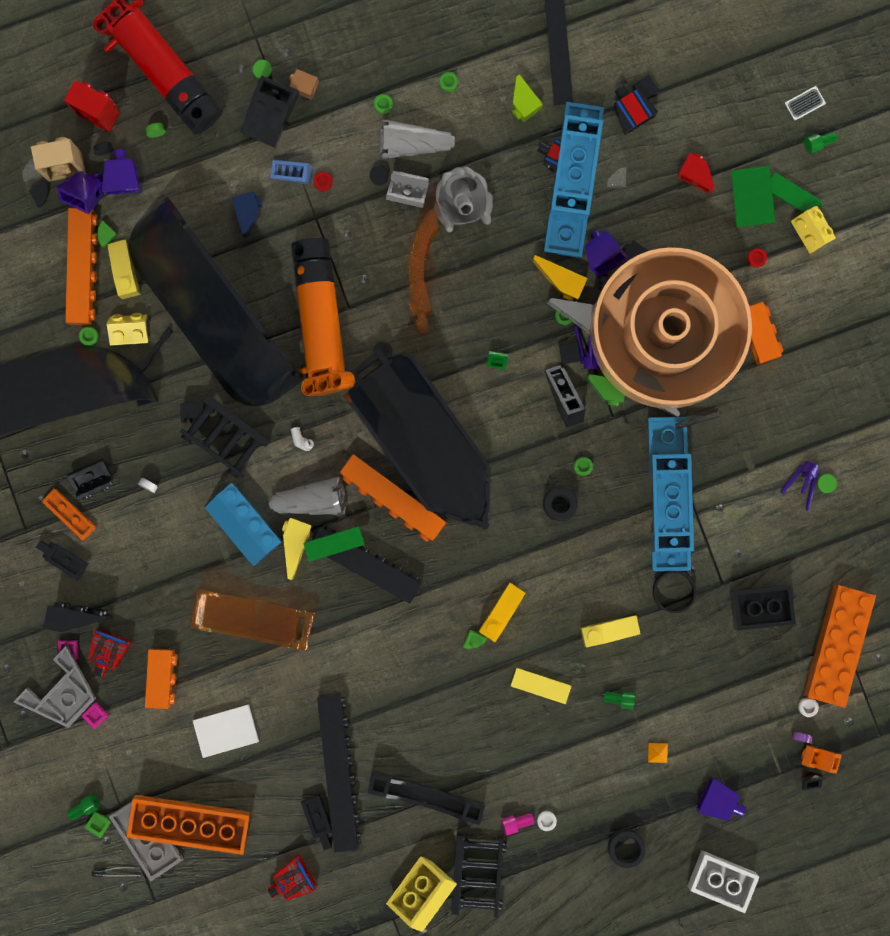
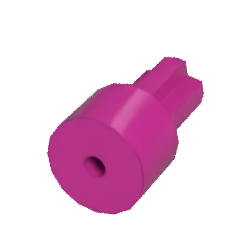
M531 813L516 818L512 815L501 819L505 836L517 833L518 829L534 824V818Z

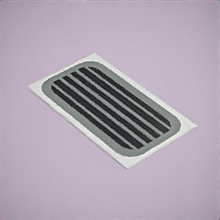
M816 86L785 102L794 120L826 104Z

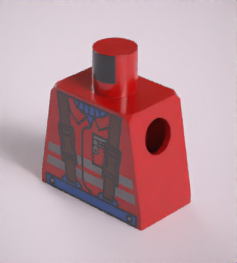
M99 628L95 629L88 658L89 661L97 663L93 674L104 677L107 668L117 669L133 641Z
M298 854L274 874L273 878L276 883L267 889L272 898L282 894L285 900L288 901L315 891L317 885L300 854Z

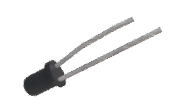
M118 867V868H112V869L135 868V867ZM103 868V870H93L92 873H91L93 877H105V876H141V875H105V871L112 870V869H107V870H105V868Z

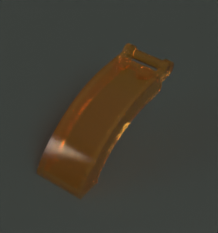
M434 209L430 210L422 220L414 237L409 257L408 276L412 302H409L412 315H417V331L421 334L428 331L426 317L431 315V305L424 282V267L429 247L434 237L439 234V225Z
M197 589L189 627L308 651L310 631L316 613ZM301 616L306 617L300 643H297L296 638Z

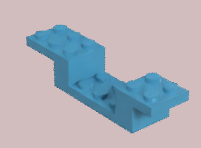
M566 102L544 253L582 258L601 140L604 107Z
M687 417L648 418L649 475H652L654 533H651L652 571L691 570V551H694L691 454H688L687 427L680 429L675 427L676 423L687 421Z

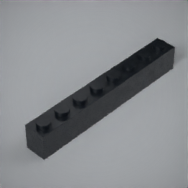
M341 693L319 695L317 702L334 853L358 850V844H362L361 833H357L356 825H359V815L354 810V806L357 805V796L352 792V786H355L354 774L350 775V767H353L352 755H348V748L351 747L350 736H346L345 728H349L348 717H344L343 709H346V699L342 697Z

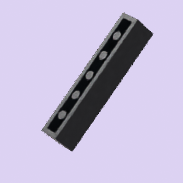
M328 526L325 529L320 527L313 540L335 534L336 530ZM364 546L327 556L329 559L411 604L422 584L419 582L420 578L412 573L409 576L402 572L403 568L394 563L390 566L385 563L387 559L378 554L374 557L369 554L370 550Z

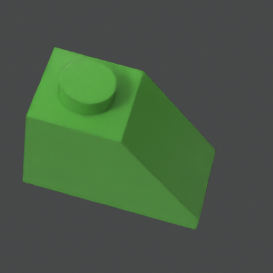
M590 374L587 376V381L600 398L608 402L607 405L619 406V403H624L625 395L617 390L605 376Z

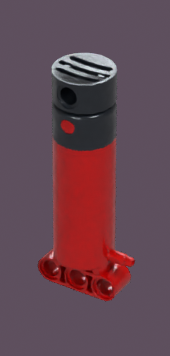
M113 0L93 20V28L96 32L106 36H113L104 47V50L109 52L120 44L194 135L210 128L220 118L223 110L140 11L143 0H134L131 4H129V0ZM120 8V15L116 17L115 13ZM106 21L107 27L102 30V24Z

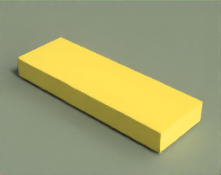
M516 668L511 682V687L566 704L571 685L520 668Z

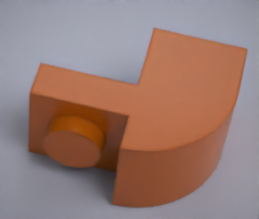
M806 745L801 757L802 765L837 774L842 755Z

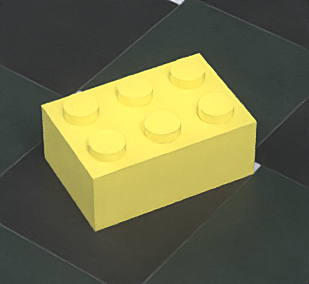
M420 856L386 904L408 926L423 932L457 884L433 861Z

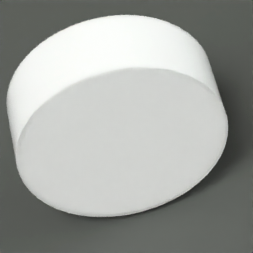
M141 478L138 483L139 486L154 494L158 488L157 485L144 478Z
M805 697L799 701L798 710L802 715L812 717L817 714L819 706L816 700Z
M543 811L537 817L538 826L543 831H551L555 828L557 820L552 812Z

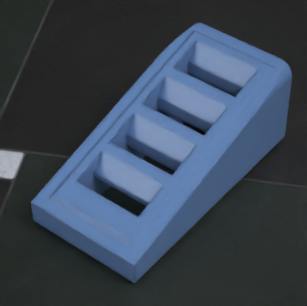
M273 160L270 178L310 184L313 166L309 163ZM279 165H282L281 175H278ZM287 166H289L288 176H286ZM295 167L297 168L296 177H294Z

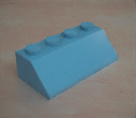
M235 483L228 485L205 507L253 567L283 543Z

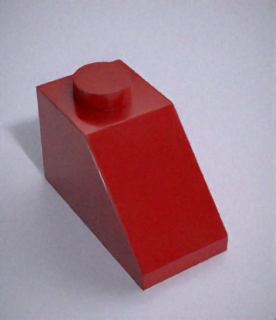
M689 153L677 177L711 194L715 186L707 161L703 160L704 158L697 153Z

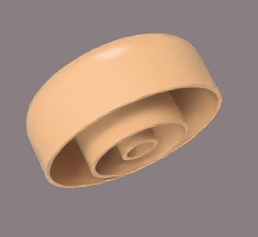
M660 248L647 251L623 264L610 277L598 296L590 324L593 353L602 373L608 381L630 399L657 408L690 406L703 401L723 388L732 380L742 366L749 350L752 335L751 311L745 293L738 281L716 260L700 252L684 248ZM637 274L619 300L613 296L616 290L625 281ZM605 312L607 315H609V317L602 326V319ZM638 369L655 377L665 392L646 388L633 381Z

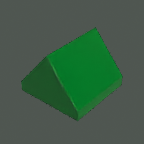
M489 350L487 367L505 370L508 353Z

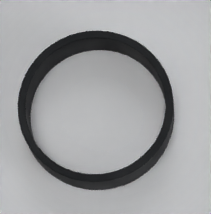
M668 571L656 579L653 585V598L662 610L670 613H681L689 609L694 603L696 586L687 574L680 571ZM671 573H679L685 576L691 583L693 590L692 598L688 605L676 611L664 608L656 596V588L659 581Z

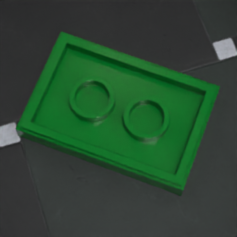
M770 165L732 170L737 228L775 223Z

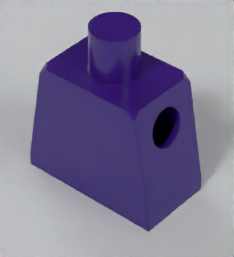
M124 149L114 150V160L105 161L102 192L105 195L142 192L135 162L132 159H126Z
M97 171L91 176L83 172H77L57 186L60 202L89 214L103 196L101 183L103 176Z
M600 230L593 231L590 235L592 240L585 244L589 267L598 278L629 259V256L608 231L603 233Z
M711 776L696 810L701 814L729 821L732 813L743 817L746 807L737 803L740 796Z

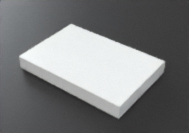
M249 704L193 720L203 758L259 742Z

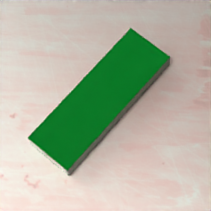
M776 172L772 175V194L801 213L815 206L820 209L823 201Z
M359 526L303 543L309 562L365 545Z

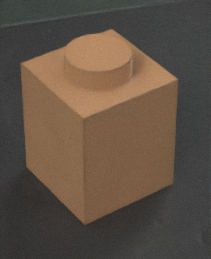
M296 69L295 74H291L288 84L290 88L297 91L298 95L312 100L319 80L315 76Z

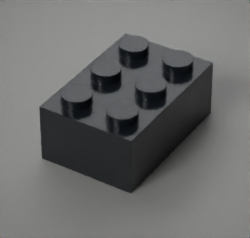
M791 585L730 591L735 630L796 624Z

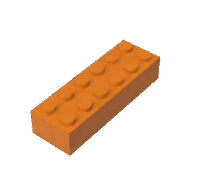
M833 584L803 696L846 708L876 595Z
M135 795L132 800L126 838L243 855L251 812Z

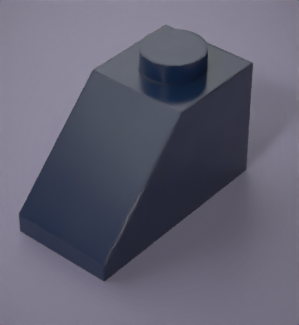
M254 191L232 197L243 237H248L261 214L260 207H263L260 196L256 197Z

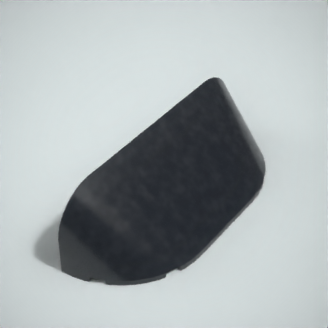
M167 196L140 219L132 230L129 240V252L135 268L221 386L233 399L249 406H262L276 401L303 380L273 340L266 341L264 338L267 334L265 329L190 227L184 229L183 226L186 224V221Z
M71 346L0 365V435L125 402L137 401L139 407L158 402L151 383L141 370L123 355L103 347Z

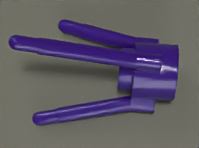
M575 326L581 364H584V369H599L593 353L590 335L589 353L584 354L578 326Z
M805 461L804 466L799 465L798 470L786 483L781 493L783 494L799 474L802 473L801 477L805 479L801 493H805L809 481H812L806 504V511H808L819 475L817 472L820 467L812 462Z

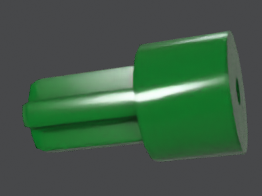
M829 132L823 135L814 134L804 138V147L809 154L821 151L823 146L835 143L837 135L834 132Z
M606 691L604 692L603 702L621 705V708L634 710L636 693L623 691V694Z
M90 794L81 799L80 804L69 809L67 816L71 820H75L84 814L90 815L101 808L100 801L96 795Z

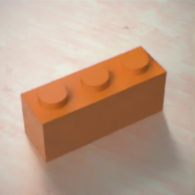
M764 302L749 306L752 319L750 347L756 364L759 365L780 358L783 348L781 343L777 342L775 336L777 331L775 325L770 322L769 316L771 314L768 306H765Z
M151 648L148 650L145 708L169 709L171 704L174 705L175 693H172V686L176 684V674L173 673L174 666L177 665V654H174L175 650Z

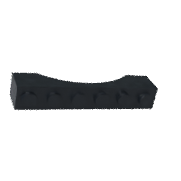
M373 771L367 792L388 799L424 806L480 825L485 809L484 802L377 771Z

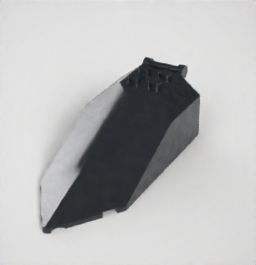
M377 348L374 354L355 368L351 367L347 370L354 375L356 383L343 396L425 509L430 512L435 511L443 514L445 517L469 525L482 527L484 530L489 527V483L487 482L489 464L416 359L407 351L387 359L382 351ZM380 359L382 364L363 378L358 376V374Z

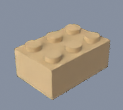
M66 137L57 138L54 142L50 143L47 141L37 142L35 146H31L35 169L49 182L69 178L77 172L86 173L82 152Z

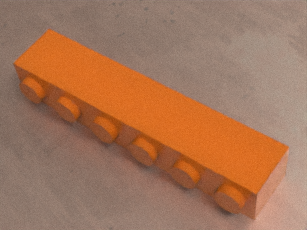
M68 208L66 323L69 325H93V320L96 319V311L93 309V301H96V290H93L94 282L97 280V273L94 271V263H97V253L94 252V248L98 242L97 233H95V226L98 225V215L95 214L94 210L87 214L76 208Z
M354 454L340 471L343 475L342 480L349 485L352 482L358 486L357 491L364 496L367 494L371 495L374 498L372 502L379 507L386 506L389 509L387 513L396 519L401 517L405 520L403 524L410 530L416 528L420 531L419 536L427 542L429 539L433 541L447 523L433 512L426 510L421 503Z

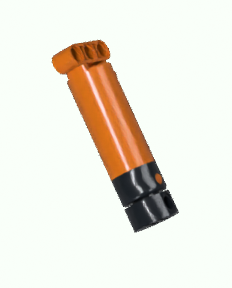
M308 238L295 241L291 244L306 361V366L299 369V373L308 374V378L301 385L302 393L305 396H324L351 389L354 386L355 378L351 372H345L333 269L330 261L329 240L326 238Z

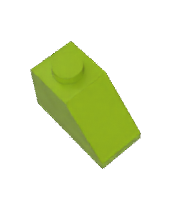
M519 74L516 76L512 113L518 120L521 119L524 123L540 111L543 104Z

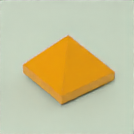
M648 743V762L667 763L668 743Z

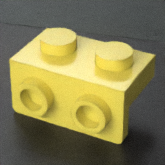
M817 206L805 211L791 221L810 254L836 239L832 228L829 227L823 213Z
M134 313L129 316L115 314L109 317L107 330L110 345L148 343L147 315Z

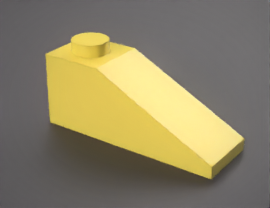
M127 240L107 244L118 296L121 299L141 295Z
M290 518L289 521L285 520L282 531H284L283 539L287 577L290 580L294 579L305 549L303 543L308 541L313 528L312 525Z
M636 615L580 627L585 647L605 644L640 634Z

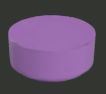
M793 732L792 740L811 744L813 738L810 735Z

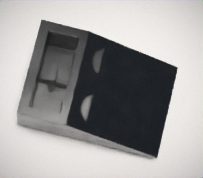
M262 75L253 93L241 133L275 148L299 97L297 91Z
M59 601L53 605H48L43 629L66 632L111 619L113 615H109L107 610L97 609L89 611L87 606L78 605L70 607L71 603Z

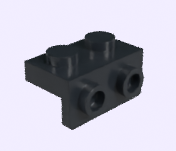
M103 459L67 474L76 492L77 500L81 498L87 499L97 491L109 489L113 484V477Z

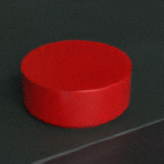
M319 172L315 175L313 183L317 190L326 192L332 187L333 180L329 173Z
M755 248L748 253L747 262L753 268H760L767 261V254L763 249Z

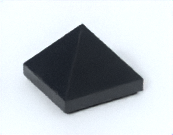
M809 771L803 777L802 790L821 788L823 775Z

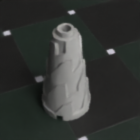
M382 120L381 125H384V129H381L380 153H382V159L450 151L451 147H454L455 137L451 136L450 132L436 131V129L390 120Z
M339 476L309 483L308 485L291 490L276 492L275 495H272V498H269L270 509L278 513L344 515L346 505H341L343 500H346L344 484Z

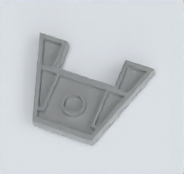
M67 645L53 659L66 672L62 679L43 699H40L28 687L17 697L14 703L69 728L96 700V697Z

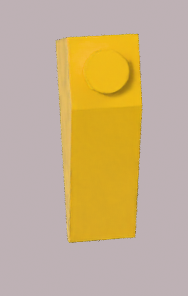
M535 255L533 263L557 292L563 295L562 298L567 301L574 300L577 302L588 278Z
M509 583L479 629V632L496 642L526 593Z

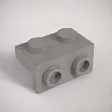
M393 170L386 200L423 208L428 191L429 178Z

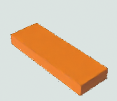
M54 488L41 501L82 541L97 528L57 488Z

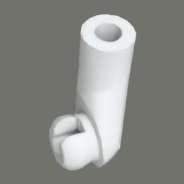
M300 427L290 429L296 447L304 451H310L314 447V442L311 439L302 437Z

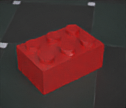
M75 80L64 99L65 103L77 116L110 133L120 115L116 108L117 105L113 103V100L104 91L99 90L96 92L92 89L93 86L87 82L82 81L80 83Z

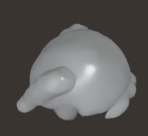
M467 166L456 167L451 172H445L437 185L436 203L433 208L438 220L445 226V230L450 233L453 231L454 224L462 225L480 219L484 224H490L493 196L488 192L484 177Z

